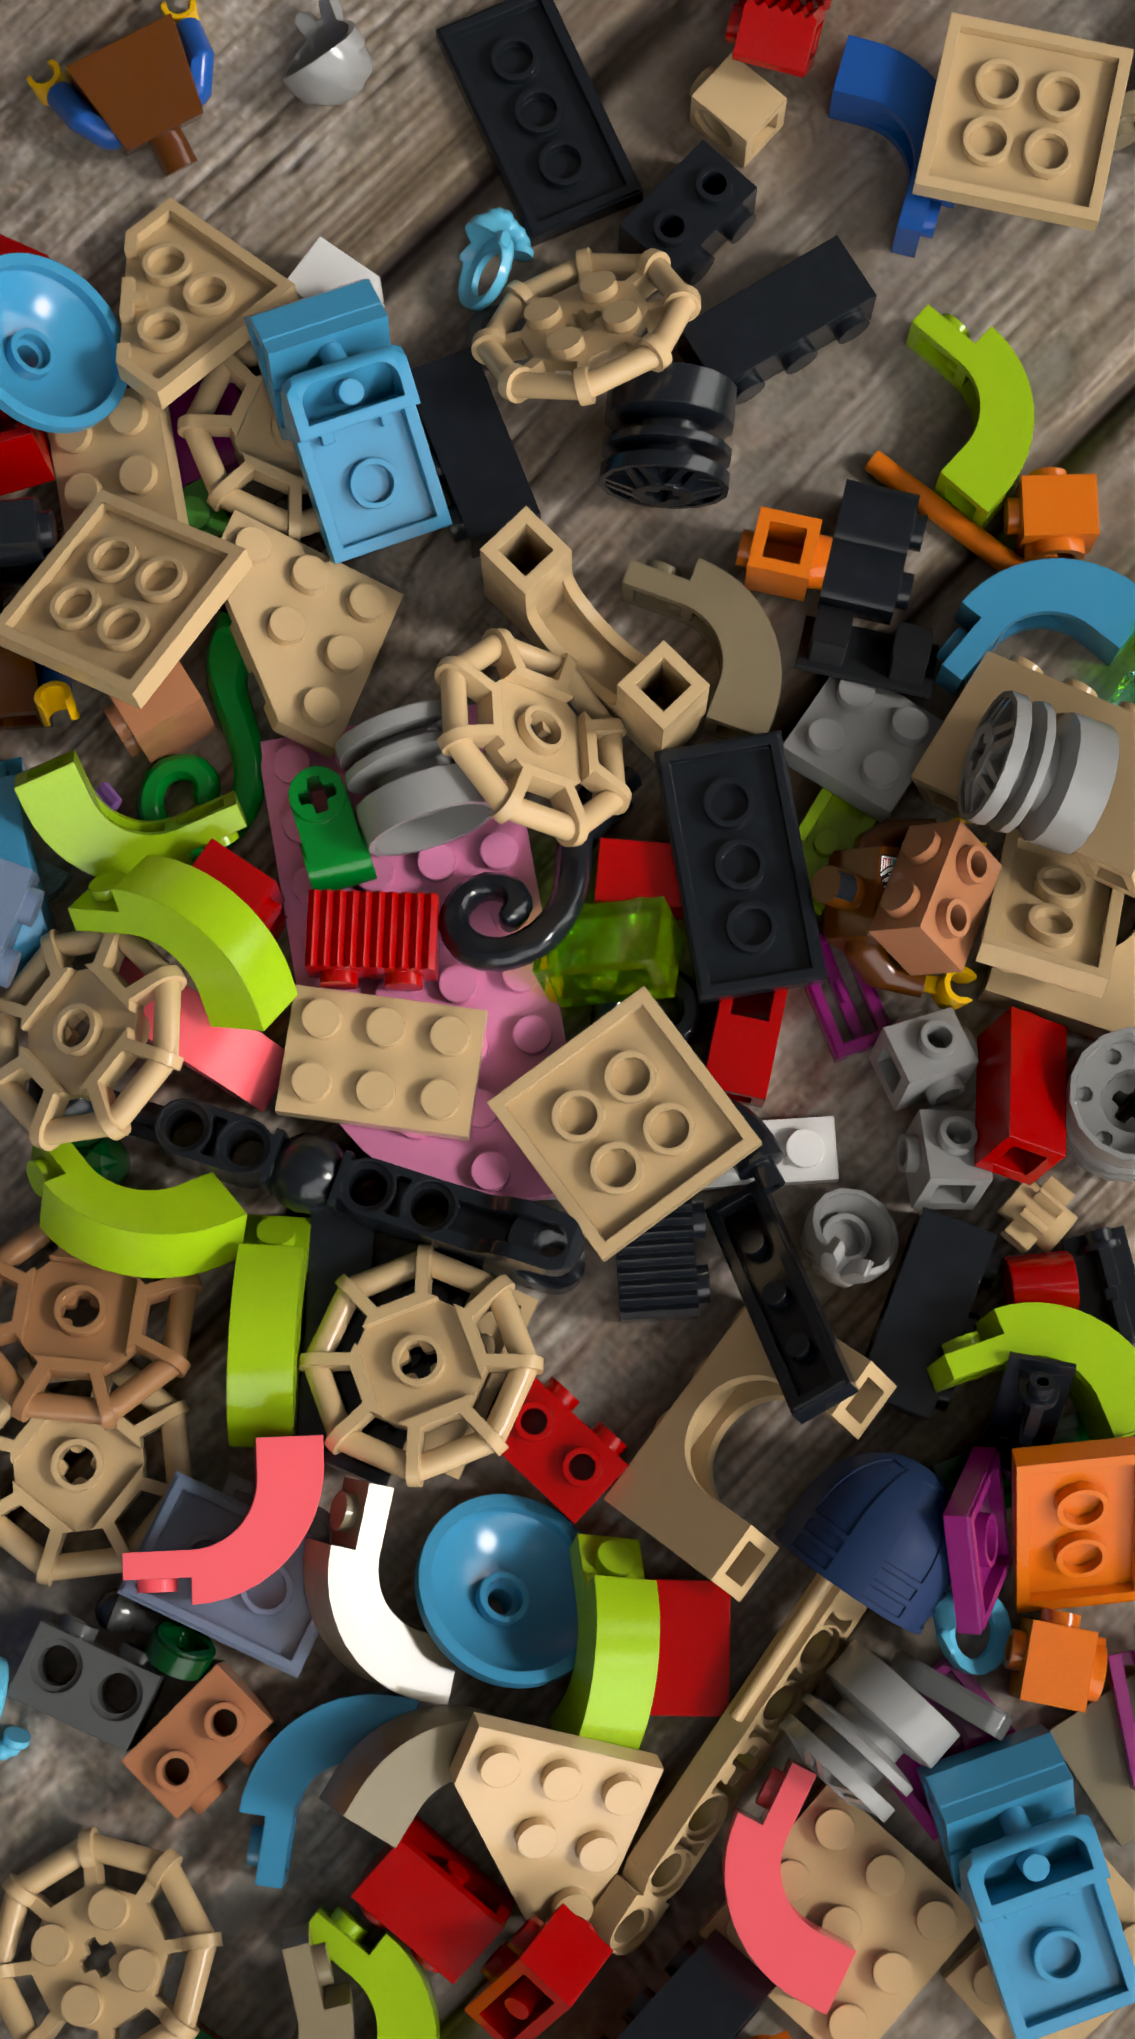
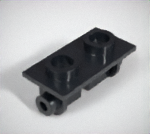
M1124 1225L1115 1228H1101L1086 1232L1084 1235L1062 1239L1063 1251L1068 1250V1253L1072 1254L1077 1269L1080 1296L1078 1310L1108 1324L1135 1347V1267Z
M1010 1351L982 1442V1447L997 1448V1452L1000 1454L1002 1476L1007 1481L1012 1482L1013 1448L1052 1444L1076 1371V1364Z

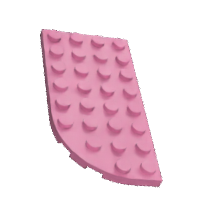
M477 704L467 705L468 725L478 724ZM357 725L347 726L343 735ZM287 737L260 742L262 751L261 772L280 888L285 899L283 902L284 913L288 917L286 925L296 985L325 988L319 985L320 978L309 977L305 968L308 893L313 888L299 846L301 839L289 803L288 791L291 781L300 771L313 766L330 768L341 777L346 787L357 825L360 824L356 815V806L367 795H357L348 791L345 783V773L347 770L340 767L335 752L331 758H328ZM317 790L311 793L313 797L312 805L316 813L328 810V798L324 790ZM493 818L463 837L421 852L400 856H376L370 853L377 879L342 889L344 891L356 890L360 892L366 890L371 892L394 891L398 893L421 892L425 894L432 892L439 895L442 907L452 889L465 879L483 872H501L517 877L525 884L532 896L533 909L527 922L520 929L509 933L504 931L499 923V912L504 904L498 901L481 903L472 911L469 917L470 925L476 932L491 937L507 936L526 927L542 912L527 827L510 821L499 824ZM440 934L438 981H423L422 990L410 992L389 990L384 987V980L359 979L358 988L340 990L487 1010L488 1012L470 1141L340 1124L346 1134L367 1157L386 1161L491 1195L516 1197L532 1202L556 1197L486 1103L566 1044L550 953L529 965L503 972L481 971L462 965L457 961L442 942Z

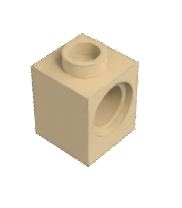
M732 53L717 69L713 66H708L703 70L689 91V96L691 97L689 124L743 168L746 167L784 124L787 98L745 63L732 60Z

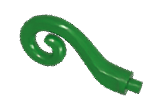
M219 612L206 648V685L233 761L234 779L231 791L234 790L245 813L247 827L237 831L239 838L226 846L227 849H230L250 829L264 799L265 791L261 772L262 751L260 744L263 740L249 695V673L230 630L231 618L228 613ZM175 754L158 760L148 769L140 782L136 798L138 820L154 821L170 818L164 806L165 792L173 782L179 780L188 781L193 785V798L196 806L219 797L221 782L215 768L204 758L193 754ZM202 847L192 850L196 859L203 851Z

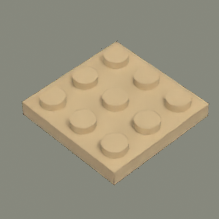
M951 12L912 194L1095 232L1100 218L1134 49Z
M101 489L0 614V646L142 709L254 564L246 548Z
M645 986L486 1102L567 1213L578 1222L583 1235L604 1262L763 1145L762 1141Z
M826 1783L822 1785L799 1812L787 1837L781 1857L782 1885L788 1900L801 1915L814 1924L851 1942L856 1953L827 2015L798 2001L778 1986L775 1987L769 1998L814 2039H881L975 1927L970 1908L955 1891L865 1810L852 1804L849 1805ZM725 1899L700 1928L699 1933L706 1939L717 1929L755 1964L738 1937Z

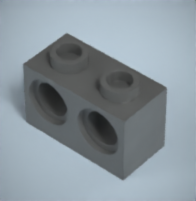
M63 1613L60 1622L54 1619L40 1621L6 1696L121 1750L128 1751L134 1748L139 1741L168 1675L150 1663L146 1657L145 1648L128 1641H123L119 1650L95 1639L100 1630L98 1627L78 1617ZM57 1645L67 1647L76 1657V1673L68 1683L56 1681L47 1670V1657L50 1651ZM115 1673L127 1675L136 1685L137 1698L129 1710L114 1708L106 1698V1684Z

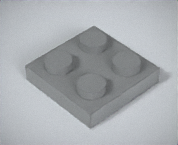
M829 677L783 744L787 766L878 822L888 820L913 781L910 777L944 721L895 691Z

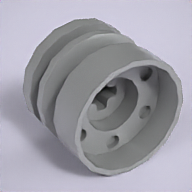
M1012 690L1003 691L993 700L983 715L967 751L958 787L957 809L961 819L978 825L989 823L992 830L1001 833H1010L1019 825V831L1024 841L1063 854L1074 853L1083 846L1091 835L1107 805L1115 781L1120 755L1119 735L1114 726L1075 712L1065 713L1056 721V712L1050 703L1044 701H1033L1031 703L1027 695Z
M441 700L413 703L386 711L355 726L346 732L335 744V753L339 765L347 770L345 773V783L348 791L357 795H367L356 806V815L368 851L376 856H400L421 852L463 837L491 819L489 816L491 807L451 756L443 755L440 751L437 739L443 734Z
M1126 1027L1099 1037L1081 1053L1066 1080V1151L1082 1169L1106 1181L1135 1182V1112L1133 1117L1129 1118L1125 1124L1118 1121L1115 1117L1118 1108L1123 1106L1126 1101L1135 1106L1134 1027Z
M854 1639L825 1672L843 1699L834 1708L819 1697L807 1693L801 1701L822 1723L812 1733L796 1717L789 1713L779 1724V1727L788 1735L800 1756L799 1759L845 1802L875 1815L885 1823L895 1809L873 1789L883 1777L907 1797L913 1788L895 1762L904 1753L919 1764L932 1768L960 1734L905 1680L868 1648Z

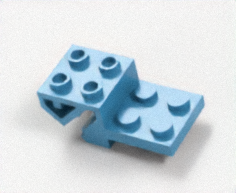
M360 279L243 317L282 439L292 441L331 563L338 564L453 525L416 407L421 402L407 356L401 346L390 345L388 315L369 279Z
M1040 1723L1006 1735L1003 1741L995 1739L942 1758L932 1768L926 1766L917 1767L916 1769L957 1894L970 1908L1012 2038L1038 2039L1135 2003V1966L1106 1880L1111 1877L1089 1815L1079 1814L1075 1816L1073 1777L1051 1732Z

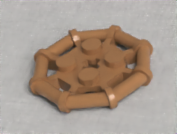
M39 1219L0 1247V1296L2 1285H8L17 1290L12 1321L0 1324V1347L19 1342L29 1355L31 1361L36 1364L25 1382L0 1351V1394L11 1407L10 1416L23 1423L30 1418L103 1425L105 1431L118 1427L117 1421L175 1377L184 1378L190 1369L191 1364L187 1360L196 1297L203 1291L201 1278L198 1274L184 1277L162 1278V1280L144 1284L139 1277L121 1275L87 1264L72 1256L58 1245V1250L49 1255L50 1261L37 1271L34 1266L25 1273L16 1267L52 1242L39 1227ZM79 1300H90L92 1311L98 1313L95 1320L88 1321L86 1326L74 1327L71 1319L64 1318L66 1310L77 1309ZM170 1301L162 1345L146 1336L150 1305ZM137 1353L153 1361L109 1394L106 1376L123 1370L129 1364L130 1359ZM52 1377L87 1380L92 1382L95 1398L43 1393Z

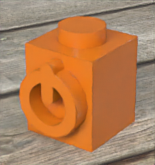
M1044 467L1031 471L1029 475H1021L1013 497L1005 498L1003 511L1005 534L1015 535V553L1017 555H1024L1027 561L1046 558L1083 560L1085 554H1090L1100 535L1097 474H1066V470L1063 468Z
M761 506L755 531L743 529L735 565L747 568L744 586L748 590L803 602L807 588L821 591L833 537L820 534L823 520Z
M1042 1607L1040 1620L1021 1617L1019 1630H1010L1005 1646L1004 1667L1012 1669L1008 1695L1019 1700L1085 1713L1087 1701L1097 1702L1104 1687L1108 1658L1106 1638L1098 1637L1099 1632L1081 1629L1082 1615Z

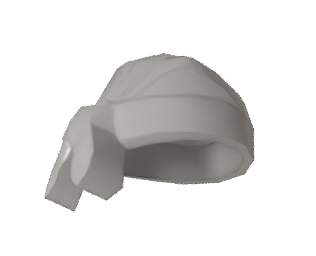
M320 0L321 18L318 19L312 12L296 13L295 24L307 40L284 71L281 80L291 94L305 104L333 107L342 105L359 95L372 72V57L365 45V38L356 24L350 20L343 19L342 7L339 1Z
M839 1188L824 1194L807 1213L800 1236L801 1247L811 1263L816 1277L843 1289L853 1284H865L880 1277L895 1261L899 1247L896 1224L883 1203L863 1190Z

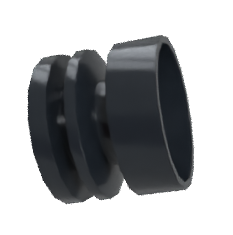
M672 362L661 372L650 370L608 390L604 423L612 432L603 438L602 457L605 460L601 462L599 486L608 495L622 501L655 508H699L716 504L725 499L728 495L730 473L726 469L730 467L732 449L724 439L733 433L737 386L728 376L711 368L690 363Z

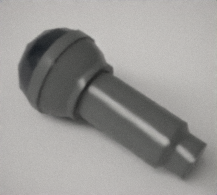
M119 1587L105 1591L98 1599L95 1608L96 1620L99 1625L111 1633L134 1630L151 1637L157 1624L175 1621L118 1594Z

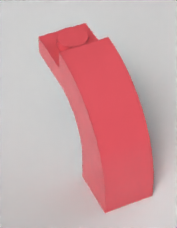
M124 957L118 973L131 985L144 977L145 974L128 957ZM186 986L181 991L179 1056L184 1058L183 1064L225 1093L264 1112L279 1088L285 1049L259 1031L211 1027L200 994ZM155 1000L144 1006V1015L150 1021L151 1028L147 1042L152 1045Z
M323 1435L255 1438L254 1494L251 1506L239 1526L223 1540L200 1549L122 1553L123 1580H137V1593L177 1592V1578L191 1577L192 1605L228 1599L264 1581L276 1572L298 1548L315 1517L324 1479Z
M788 1758L782 1771L772 1766L762 1783L755 1800L756 1804L764 1808L760 1819L735 1806L724 1840L722 1856L724 1893L738 1937L758 1968L785 1993L827 2015L855 1956L856 1950L851 1942L814 1924L801 1915L790 1903L784 1892L781 1879L783 1848L817 1776L807 1766Z

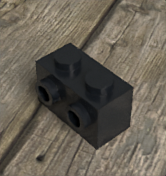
M702 140L619 224L618 250L623 254H643L644 251L650 248L661 250L668 254L671 267L684 283L693 286L705 276L713 265L715 258L712 255L727 240L732 244L738 242L752 227L756 220L754 210L757 186L707 142Z

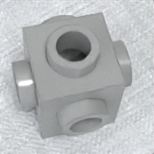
M952 1007L928 1013L926 1009H918L903 1015L893 1025L882 1028L869 1055L872 1066L894 1111L929 1101L932 1106H938L956 1099L965 1091V1085L979 1062L976 1041L970 1030L961 1026Z
M948 1105L933 1106L926 1110L919 1109L905 1134L899 1136L896 1146V1162L898 1170L901 1173H906L911 1209L926 1207L929 1209L973 1210L993 1181L992 1172L974 1166V1149L978 1139V1132L975 1127V1111L957 1110L955 1107Z

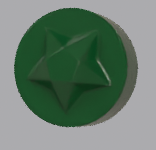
M109 1137L71 1142L91 1168L99 1175L120 1186L124 1184L129 1175L131 1164L128 1150L120 1140L115 1141Z
M166 1621L155 1626L145 1648V1654L150 1663L161 1672L180 1680L196 1681L202 1679L207 1674L216 1654V1649L207 1635L180 1622Z

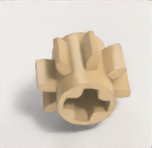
M1053 1175L1047 1178L1041 1185L1036 1181L1030 1186L1020 1183L997 1210V1213L1009 1222L1000 1235L1022 1254L1027 1252L1033 1244L1044 1253H1049L1078 1219L1074 1213L1066 1208V1205L1073 1199L1075 1194Z

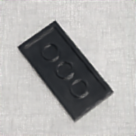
M507 0L436 29L437 42L523 228L526 229L532 247L643 201V190L554 0Z
M781 730L655 751L654 760L699 1004L826 983L827 973Z

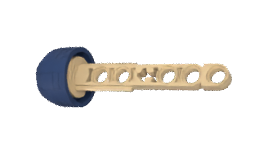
M892 1452L863 1453L840 1460L829 1466L813 1480L804 1494H801L798 1498V1503L794 1509L786 1516V1521L782 1527H779L776 1531L775 1536L794 1555L815 1570L817 1574L627 1857L622 1876L615 1875L594 1907L589 1923L594 1927L597 1935L614 1950L613 1953L615 1955H626L633 1952L651 1934L670 1905L667 1900L683 1886L785 1733L779 1727V1724L789 1713L794 1717L797 1715L804 1704L801 1699L807 1693L813 1691L867 1608L907 1631L921 1634L924 1624L929 1617L933 1616L938 1603L945 1598L946 1591L951 1585L943 1514L952 1494L935 1473L918 1461Z

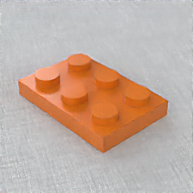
M1135 1436L1012 1449V1597L1016 1613L1042 1611V1607L1054 1610L1135 1601Z

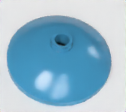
M29 253L0 255V409L13 419L27 426L51 433H75L97 425L117 407L127 386L120 379L116 365L117 343H120L121 327L114 313L102 296L85 279L63 264Z
M511 1494L479 1496L459 1504L445 1514L423 1542L417 1558L414 1576V1589L419 1614L431 1639L441 1652L467 1674L483 1682L504 1688L523 1689L539 1687L552 1683L574 1669L577 1649L578 1613L569 1547L577 1533L581 1534L580 1531L563 1515L549 1506L527 1497ZM488 1598L498 1600L503 1606L504 1614H498L493 1611L488 1604Z

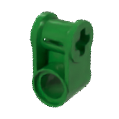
M323 766L308 767L300 771L291 781L288 794L289 803L301 839L299 846L312 888L321 891L326 889L337 891L377 879L361 827L357 825L353 808L341 777L332 769ZM317 790H324L328 798V810L316 813L312 805L313 797L311 793Z

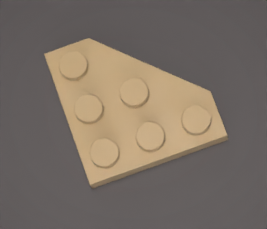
M170 197L125 232L126 272L125 277H122L119 310L122 325L120 343H117L116 365L120 379L163 410L250 341L243 317L298 300L295 284Z
M234 510L221 539L246 548L254 565L224 602L232 621L230 630L248 673H254L266 701L263 708L272 730L331 758L335 752V744L343 736L404 594L342 563H331L330 558L323 553Z
M473 1712L449 1771L461 1799L525 1920L527 1921L535 1914L540 1920L544 1921L564 1903L575 1915L589 1922L594 1907L618 1873L664 1768L658 1755Z

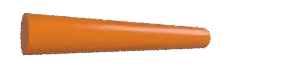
M880 450L872 456L865 466L864 470L887 488L920 495L917 511L927 515L929 520L996 571L1000 572L1014 565L1026 562Z

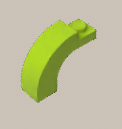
M927 304L912 320L905 345L961 393L968 405L972 419L971 438L941 470L934 492L980 527L984 528L1004 505L1005 498L1010 496L1028 456L1034 431L1032 390L1021 361L1004 337L992 326L974 343L970 339L967 328L961 321L948 313L941 315L932 306Z
M75 749L15 776L14 790L26 815L42 839L67 862L95 877L113 871H121L128 874L147 855L162 856L192 866L196 861L192 850L199 847L204 849L211 838L226 847L239 838L237 831L247 827L245 813L234 790L167 819L145 821L124 816L110 808L97 795Z
M147 855L128 874L121 871H113L96 877L90 882L89 889L68 907L76 931L136 935L156 943L173 955L193 979L211 1027L265 1031L298 996L287 961L278 943L261 919L233 891L207 873L191 865L162 856Z
M71 1142L60 1144L51 1151H45L32 1145L31 1160L28 1161L26 1170L31 1187L39 1197H42L39 1227L53 1242L72 1256L106 1271L140 1278L190 1276L215 1269L236 1260L238 1244L243 1243L247 1213L213 1172L171 1188L137 1190L120 1186L99 1175L91 1168Z
M252 1214L247 1216L243 1243L238 1244L229 1320L226 1388L229 1446L254 1448L255 1438L296 1436L300 1392L298 1361L300 1355L303 1298L309 1259L310 1218Z
M1025 1302L995 1308L975 1323L978 1331L962 1335L941 1345L944 1355L926 1368L937 1393L1004 1370L1010 1351L1076 1364V1371L1068 1396L1079 1413L1089 1440L1135 1435V1347L1108 1324L1074 1308L1044 1302Z
M577 1533L569 1547L578 1613L576 1657L566 1693L550 1718L551 1728L555 1731L639 1750L651 1712L658 1671L660 1609L657 1580L645 1579L639 1539Z
M321 1904L308 1921L313 1944L326 1942L330 1960L349 1974L363 1988L375 2012L377 2039H440L439 2012L433 1986L426 1969L414 1958L411 1948L389 1929H386L373 1946L364 1938L368 1934L369 1929L358 1917L340 1905L332 1912L324 1904Z

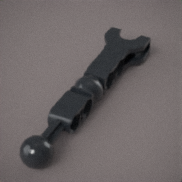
M30 1078L28 1094L39 1104L44 1090L33 1078ZM113 1090L117 1098L121 1092ZM82 1098L69 1100L63 1117L94 1112L91 1101ZM180 1098L170 1101L165 1106L148 1101L130 1123L131 1133L128 1135L161 1145L171 1161L181 1168L202 1175L213 1172L220 1181L242 1188L256 1189L261 1187L264 1194L270 1196L274 1194L283 1206L294 1212L314 1214L329 1209L332 1216L341 1218L343 1212H345L353 1222L364 1228L416 1245H432L434 1251L479 1266L498 1277L505 1274L516 1284L548 1294H565L573 1290L584 1276L586 1262L582 1230L573 1217L556 1209L526 1199L487 1194L375 1158L365 1157L357 1160L354 1152L346 1150L344 1153L335 1141L324 1135L301 1133L289 1138L286 1130L277 1128L275 1134H272L264 1124L253 1118L194 1099ZM192 1121L199 1122L204 1126L200 1139L193 1145L183 1147L173 1144V1135L182 1124ZM256 1141L265 1146L262 1157L253 1165L246 1167L238 1166L232 1161L237 1147L245 1142ZM376 1180L387 1186L386 1195L376 1205L369 1207L361 1206L353 1201L355 1190L363 1182ZM439 1200L449 1208L448 1215L444 1221L436 1226L428 1227L422 1226L414 1220V1214L419 1205L425 1201ZM546 1246L562 1250V1253L553 1257L543 1256L539 1252Z

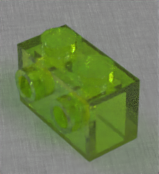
M664 896L652 898L636 897L631 900L595 904L584 903L579 917L567 937L549 954L535 961L532 972L549 1001L559 1003L560 1007L623 1002L643 986L646 987L654 999L675 997L683 933Z

